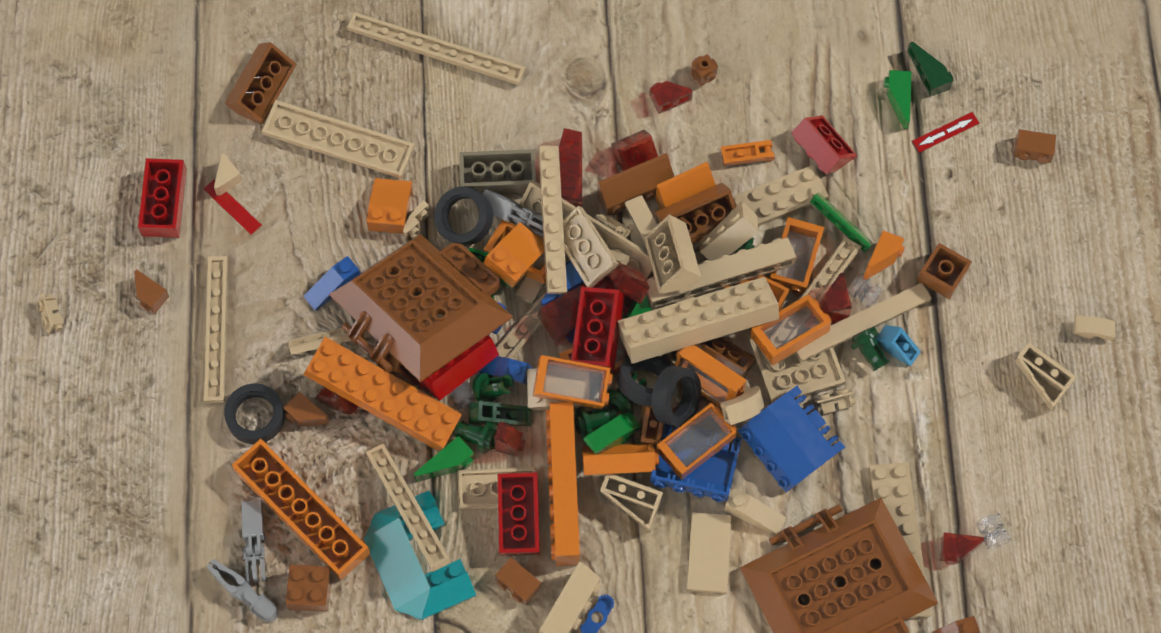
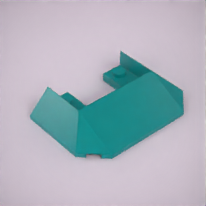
M429 490L414 496L433 530L445 526L436 501ZM395 505L374 514L364 541L369 548L371 557L395 611L423 620L476 597L468 572L466 573L461 559L451 562L434 572L423 573L410 543L414 538Z

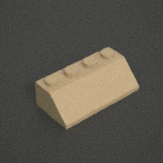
M669 214L644 238L657 289L661 294L689 289L701 278L687 225L685 222Z
M579 561L541 626L539 633H572L573 629L577 630L582 622L580 619L583 612H588L592 604L590 602L592 596H597L602 587L600 585V577Z

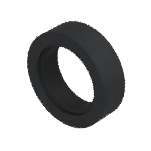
M468 187L453 188L447 191L436 205L434 212L435 226L440 235L446 240L460 243L463 246L473 245L481 241L488 234L492 226V206L483 194ZM472 199L479 209L478 222L471 231L465 234H456L451 229L448 221L450 209L459 200Z
M627 356L623 360L617 376L618 388L629 400L640 405L652 406L653 388H647L638 384L632 379L630 373L635 370H645L659 377L664 369L672 365L660 356L632 364L629 356Z
M669 366L661 372L652 392V409L659 422L680 427L695 416L701 400V382L697 373L692 369L679 366ZM681 379L683 387L681 402L676 411L672 413V391L676 383Z
M252 383L239 387L229 396L225 404L224 416L227 426L235 438L247 444H255L260 439L264 442L270 441L280 432L285 420V411L279 395L272 388L263 384ZM254 397L263 398L273 406V417L269 424L262 429L254 431L242 428L236 421L238 407L247 399Z

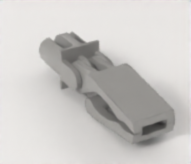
M484 190L483 195L489 200L494 216L507 222L515 221L516 225L521 222L530 231L544 237L542 231L543 222H541L543 218L539 212L523 207V209L519 208L520 203L490 190Z
M262 500L241 502L242 536L244 542H246L243 557L245 561L246 582H251L250 565L252 566L253 581H259L258 565H260L261 580L266 581L265 547L261 544V541L265 540Z
M213 559L209 562L207 569L233 598L250 606L251 613H254L261 620L266 622L276 620L278 615L277 608L263 593L258 596L241 575ZM220 573L234 579L239 587L226 583Z

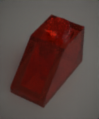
M669 81L655 83L650 88L649 97L658 114L691 101L693 96L692 89Z
M618 263L619 265L612 271L611 281L618 290L642 304L650 286L639 269Z
M499 422L494 439L495 451L518 457L519 452L524 451L526 440H523V433L505 422Z
M944 532L941 537L940 561H945L946 564L950 565L960 563L981 546L984 537Z

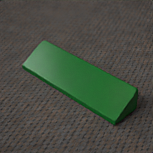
M816 193L810 203L850 240L861 245L863 252H866L874 244L820 193Z

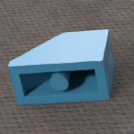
M885 325L876 337L877 342L885 352L908 366L913 364L921 352L902 327Z

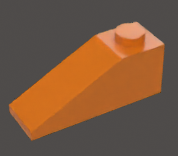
M883 230L863 279L867 280L893 265L897 256L901 257L905 249L902 246L904 238Z

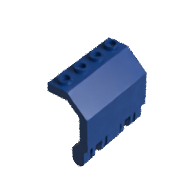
M795 386L738 430L754 454L762 461L767 471L772 474L778 485L786 493L845 448L841 441L831 446L832 443L839 439L836 435L832 436L828 441L823 436V434H826L831 429L829 425L819 431L826 424V421L817 410L807 415L808 412L815 408L812 404L808 405L804 410L799 403L801 404L807 398L804 394L795 400L802 393L798 386Z
M664 425L661 441L672 433L673 425ZM695 427L692 442H690L692 430H690L686 434V439L680 438L669 448L687 467L718 442L719 432H714L710 447L712 431ZM736 437L732 441L730 451H728L730 444L728 443L682 480L659 455V465H655L656 470L652 471L650 483H653L658 488H673L674 491L679 493L691 492L696 497H712V500L717 502L728 501L742 438Z

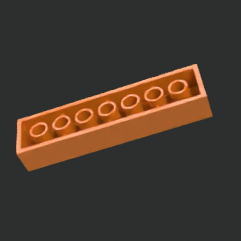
M324 337L303 374L438 452L445 447L462 415L327 337Z
M573 402L549 403L550 410H546L547 446L551 447H547L548 465H552L548 466V483L552 484L549 485V503H553L549 504L550 522H554L550 524L551 541H555V543H551V560L556 561V566H577L580 561Z
M262 439L257 441L232 464L234 472L326 566L330 567L331 571L340 580H343L370 554L368 546Z

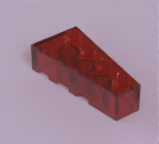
M564 128L559 144L561 198L575 207H582V132Z
M607 276L593 287L615 289ZM585 283L541 307L537 314L557 347L576 328L581 287H587Z

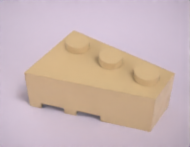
M741 201L708 235L702 238L700 252L710 261L717 260L723 255H731L758 233L757 215Z
M1030 342L1016 359L1018 367L1049 410L1052 411L1074 383L1076 376Z
M606 474L600 490L601 494L650 532L663 498V492L613 474Z

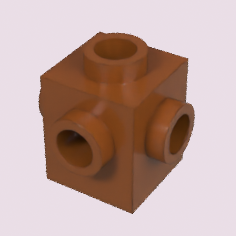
M706 54L703 57L698 56L693 60L690 72L694 80L702 86L716 78L718 65L714 59H711Z

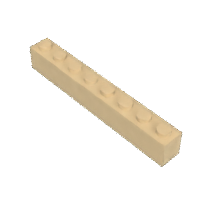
M777 238L765 245L758 244L749 250L742 249L733 255H723L717 260L702 262L698 265L701 278L689 289L661 294L658 292L655 278L651 277L644 282L643 292L647 294L650 308L653 310L794 266L796 255L788 238Z

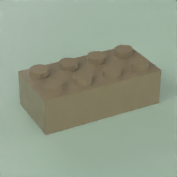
M535 149L459 152L460 187H468L481 194L484 193L485 189L497 194L525 193L530 181L534 180L536 182Z

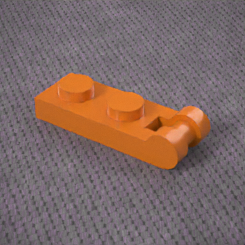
M764 140L721 146L723 165L730 166L759 161H773L775 155L771 150L773 147L772 141ZM759 149H763L764 153H760Z

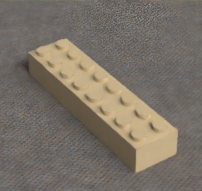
M762 277L619 320V336L633 364L779 319V303L766 278Z

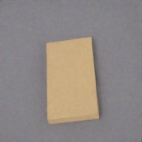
M578 206L563 219L565 252L586 286L593 288L619 264L581 206Z
M536 467L458 470L459 510L497 509V474L537 472Z
M692 512L687 591L727 594L732 515Z

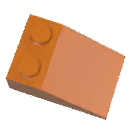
M375 178L368 207V231L403 234L408 220L412 181Z
M520 222L486 256L483 264L513 288L544 254V242Z

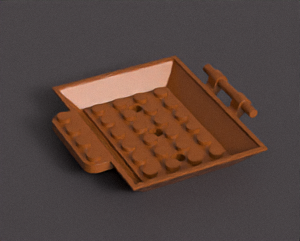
M421 234L329 294L334 301L356 320L352 327L347 322L342 325V329L355 344H359L370 355V358L387 372L393 370V366L387 361V354L389 352L420 382L513 318L509 312L491 297L500 288L499 277L462 244L452 243L439 251ZM391 272H398L395 275L390 274ZM416 292L421 293L418 296H413V294ZM438 314H445L443 317H436ZM365 331L378 341L375 349L364 339Z
M882 498L836 520L832 516L843 511L840 504L828 510L824 509L815 513L816 516L794 527L789 526L781 530L780 534L769 538L772 546L783 540L787 542L786 545L740 567L773 633H909L904 621L938 604ZM818 523L822 524V527L800 538L797 535ZM873 559L879 560L881 568L877 570L872 569L870 561ZM837 577L844 578L845 586L837 587L834 584V579ZM799 596H808L810 599L809 604L801 605L798 602Z

